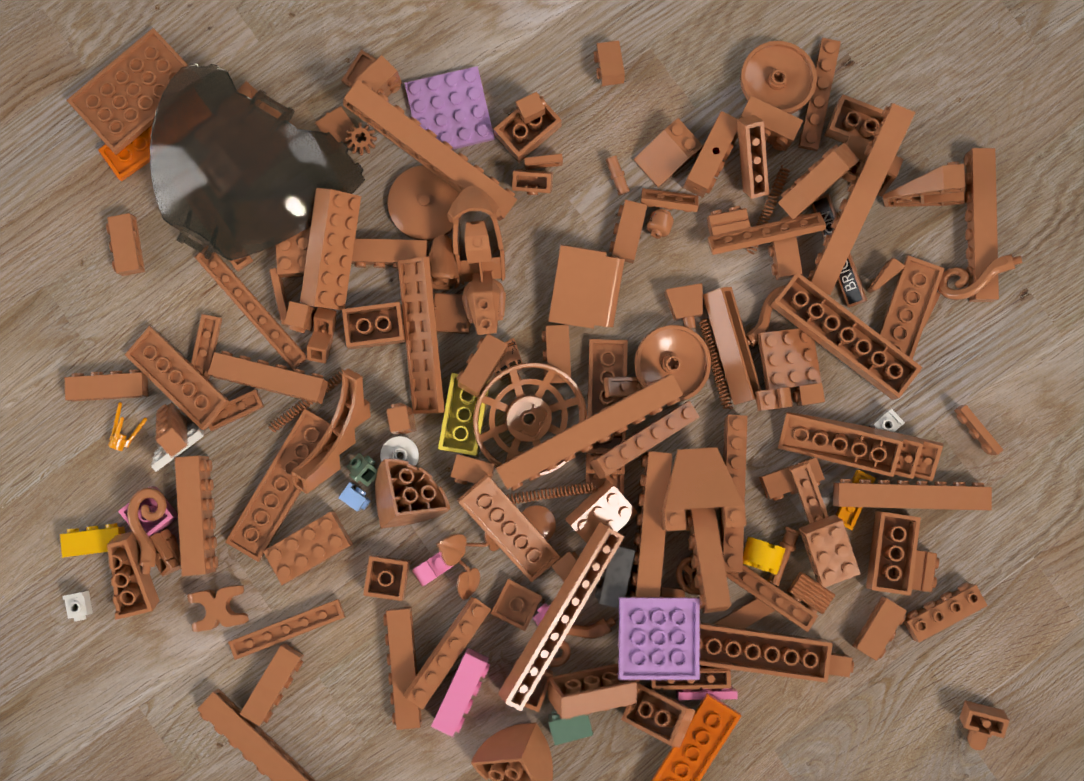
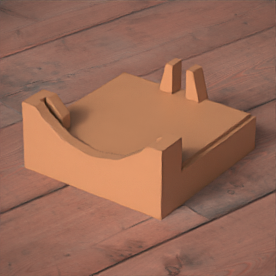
M434 293L437 332L470 334L471 323L466 316L462 301L463 295Z

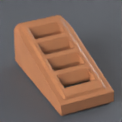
M895 258L888 260L867 289V292L872 293L878 290L903 270L905 265Z

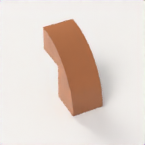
M317 308L314 315V331L307 345V360L326 364L335 332L336 310Z

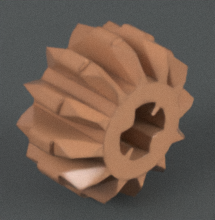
M358 123V128L355 125H351L352 131L346 130V134L350 137L344 138L345 142H350L347 145V149L354 147L353 154L360 150V156H363V150L370 154L369 147L374 149L376 145L373 142L377 141V137L372 136L375 133L374 129L368 131V124L365 125V128H362V123ZM364 136V140L366 141H361L360 143H358V138Z

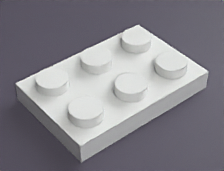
M194 422L187 427L188 446L172 458L162 447H159L154 452L155 455L152 458L151 467L157 472L204 436L205 430H201Z

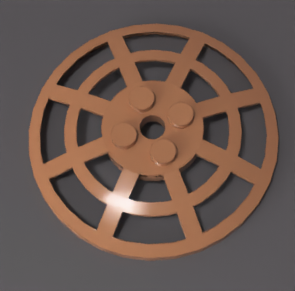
M536 362L511 366L494 376L483 388L477 399L473 414V431L476 442L487 460L497 467L503 463L499 462L489 453L483 444L484 441L493 437L498 446L508 453L506 462L524 452L518 451L521 441L532 442L536 446L541 443L540 438L548 431L557 435L566 430L568 421L567 407L578 404L579 422L587 418V409L584 397L576 383L567 374L553 366ZM522 368H540L548 372L543 380L531 378L519 380L517 370ZM508 373L510 374L512 383L502 389L495 399L485 396L497 380ZM555 374L569 385L575 397L564 400L559 391L550 385ZM533 384L539 385L533 396L524 395L521 385ZM514 389L517 398L510 405L500 402L506 393ZM546 389L556 397L557 403L547 405L541 399ZM481 403L491 406L489 413L490 430L480 434L478 416ZM496 409L506 412L505 423L495 427ZM561 410L560 427L551 424V413ZM526 414L533 415V420L530 423L524 422ZM509 430L514 436L511 446H507L498 434ZM561 460L557 463L558 467H556L555 469L549 472L545 469L539 473L541 476L551 473L556 469L560 468L561 466H563L566 462H564V460Z

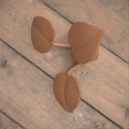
M486 532L485 543H467L465 536L462 534L448 536L437 543L446 565L454 566L459 563L465 568V571L460 573L457 580V589L462 600L468 599L476 591L480 583V572L478 569L471 568L469 570V567L460 560L465 554V547H487L489 545L491 551H496L500 548Z

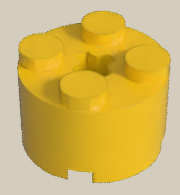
M748 537L743 550V564L777 575L785 548Z

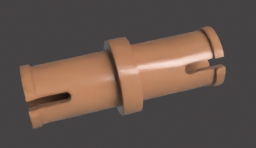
M617 155L607 158L605 161L611 173L610 178L614 180L618 195L628 193L630 190L624 178L625 172L621 170Z

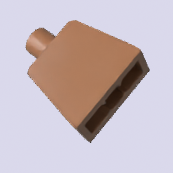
M702 283L666 289L664 294L674 321L683 320L684 327L689 329L696 328L694 318L700 317L703 314Z

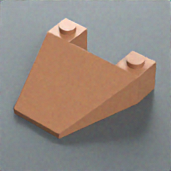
M949 162L947 165L941 166L884 194L883 201L885 207L964 204V164Z
M718 448L677 450L662 508L663 530H686V509L721 507L722 527L746 526L745 505Z

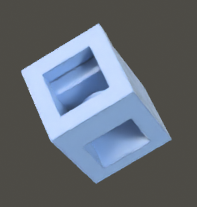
M349 482L339 496V499L356 511L365 510L371 502L365 496L366 492L359 487L353 488L355 484Z

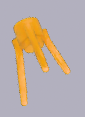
M122 402L118 403L108 444L109 447L119 451H123L124 447L129 448L131 441L147 421V418H144L130 437L126 439L127 435L120 433L124 417L120 418Z

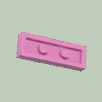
M732 686L731 688L702 689V687L701 689H676L678 700H703L706 693L718 700L738 699L737 690L732 688Z

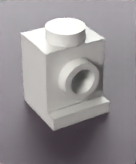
M887 409L870 426L895 432L905 422L893 409ZM886 422L890 424L889 429L885 427Z
M89 591L63 596L68 619L74 618L75 622L85 620L86 615L93 614Z

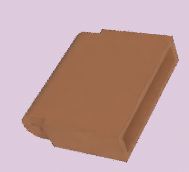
M561 244L548 322L594 329L595 325L614 327L625 259L606 255L607 251Z

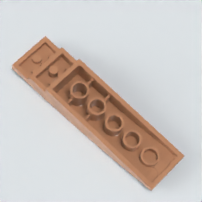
M589 339L587 418L626 398H605L604 378L627 377L628 340ZM626 430L619 434L615 432L610 434V439L601 444L597 441L592 444V449L586 451V491L587 482L589 488L590 482H592L593 488L596 486L597 489L608 480L624 495L625 465L610 475L599 479L590 461L626 439Z
M787 412L778 448L891 477L898 475L910 479L917 477L933 481L943 449V443L837 420Z

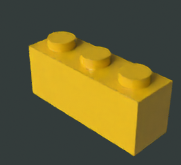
M117 523L106 524L105 529H98V526L86 527V531L79 532V528L67 529L66 534H60L62 558L108 552L107 544L116 535L124 534L125 526L118 527Z

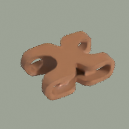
M244 585L227 586L219 589L217 593L213 590H204L188 594L189 603H201L206 609V616L203 620L192 624V631L211 630L220 623L222 626L230 627L248 622L249 618L246 613H235L230 607L231 599L244 593Z

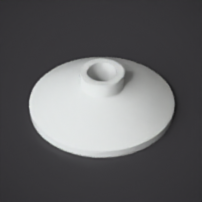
M398 436L389 439L383 445L380 453L381 462L384 459H398L397 454L402 452L404 458L401 460L407 461L408 464L416 467L419 460V451L412 440Z

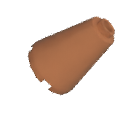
M439 235L437 238H434L428 256L432 289L450 290V286L454 285L455 289L460 285L456 258L453 253V241L446 235Z

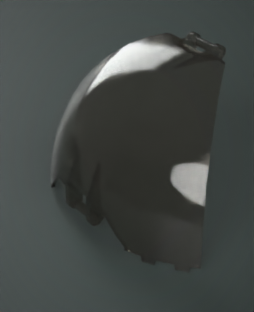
M198 63L189 64L187 67H181L164 90L156 109L150 140V169L159 210L163 220L180 231L177 241L181 244L185 243L202 253L209 261L213 259L215 253L230 261L243 258L275 246L311 226L316 188L332 189L353 194L365 181L362 175L364 170L359 162L355 164L347 153L349 148L343 141L338 142L330 132L302 130L292 125L289 121L295 112L294 109L283 106L267 96L263 90H259L252 98L237 92L229 75V70L220 69L219 65L198 66ZM264 102L282 113V115L277 119L258 106ZM189 234L207 244L208 248L188 237Z

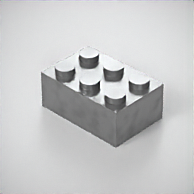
M619 545L600 577L602 579L601 586L597 585L595 596L599 604L619 608V597H625L635 554L634 549Z

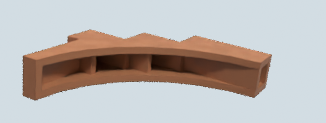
M348 368L342 372L340 400L329 428L315 449L302 463L291 471L293 486L306 494L340 470L339 455L356 443L355 428L371 417L370 402L364 399L363 380L360 374Z

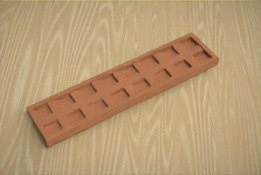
M429 257L398 261L413 414L442 413L445 411Z

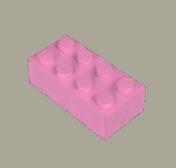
M470 648L467 649L431 727L452 737L455 732H460L465 720L462 716L464 713L468 714L473 703L471 697L472 695L476 696L482 682L479 680L481 677L485 678L489 670L488 657Z

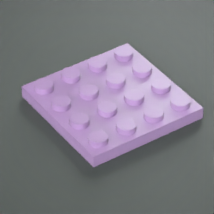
M478 66L405 83L412 117L421 123L420 126L423 129L433 131L439 141L449 143L453 147L452 150L495 140Z
M619 597L618 679L699 680L700 598Z

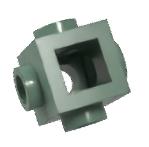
M358 453L346 466L351 472L349 476L357 483L360 481L367 487L376 478L378 470L374 466L376 462L369 455L364 457L361 453Z

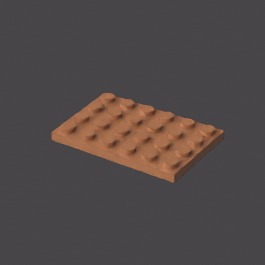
M152 28L66 101L113 153L117 155L203 81L162 36Z

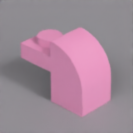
M441 552L413 569L412 572L423 587L453 566L446 565L442 559Z

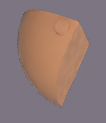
M384 459L380 463L376 474L375 498L381 529L427 521L450 510V505L441 486L438 487L427 471L421 467L417 468L408 464L407 461L398 459Z
M537 723L513 725L498 731L479 747L471 761L472 766L485 780L488 778L492 781L553 780L551 751Z

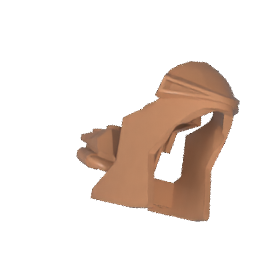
M469 186L462 190L448 212V219L453 223V253L456 258L460 283L464 285V282H469L464 287L462 297L467 319L470 323L475 324L477 335L497 333L498 321L503 320L506 293L502 284L495 280L502 278V281L505 280V254L497 222L501 211L495 201L481 188ZM475 210L486 212L491 216L500 250V257L492 258L485 221L466 222L465 228L467 260L461 261L460 216L462 214Z

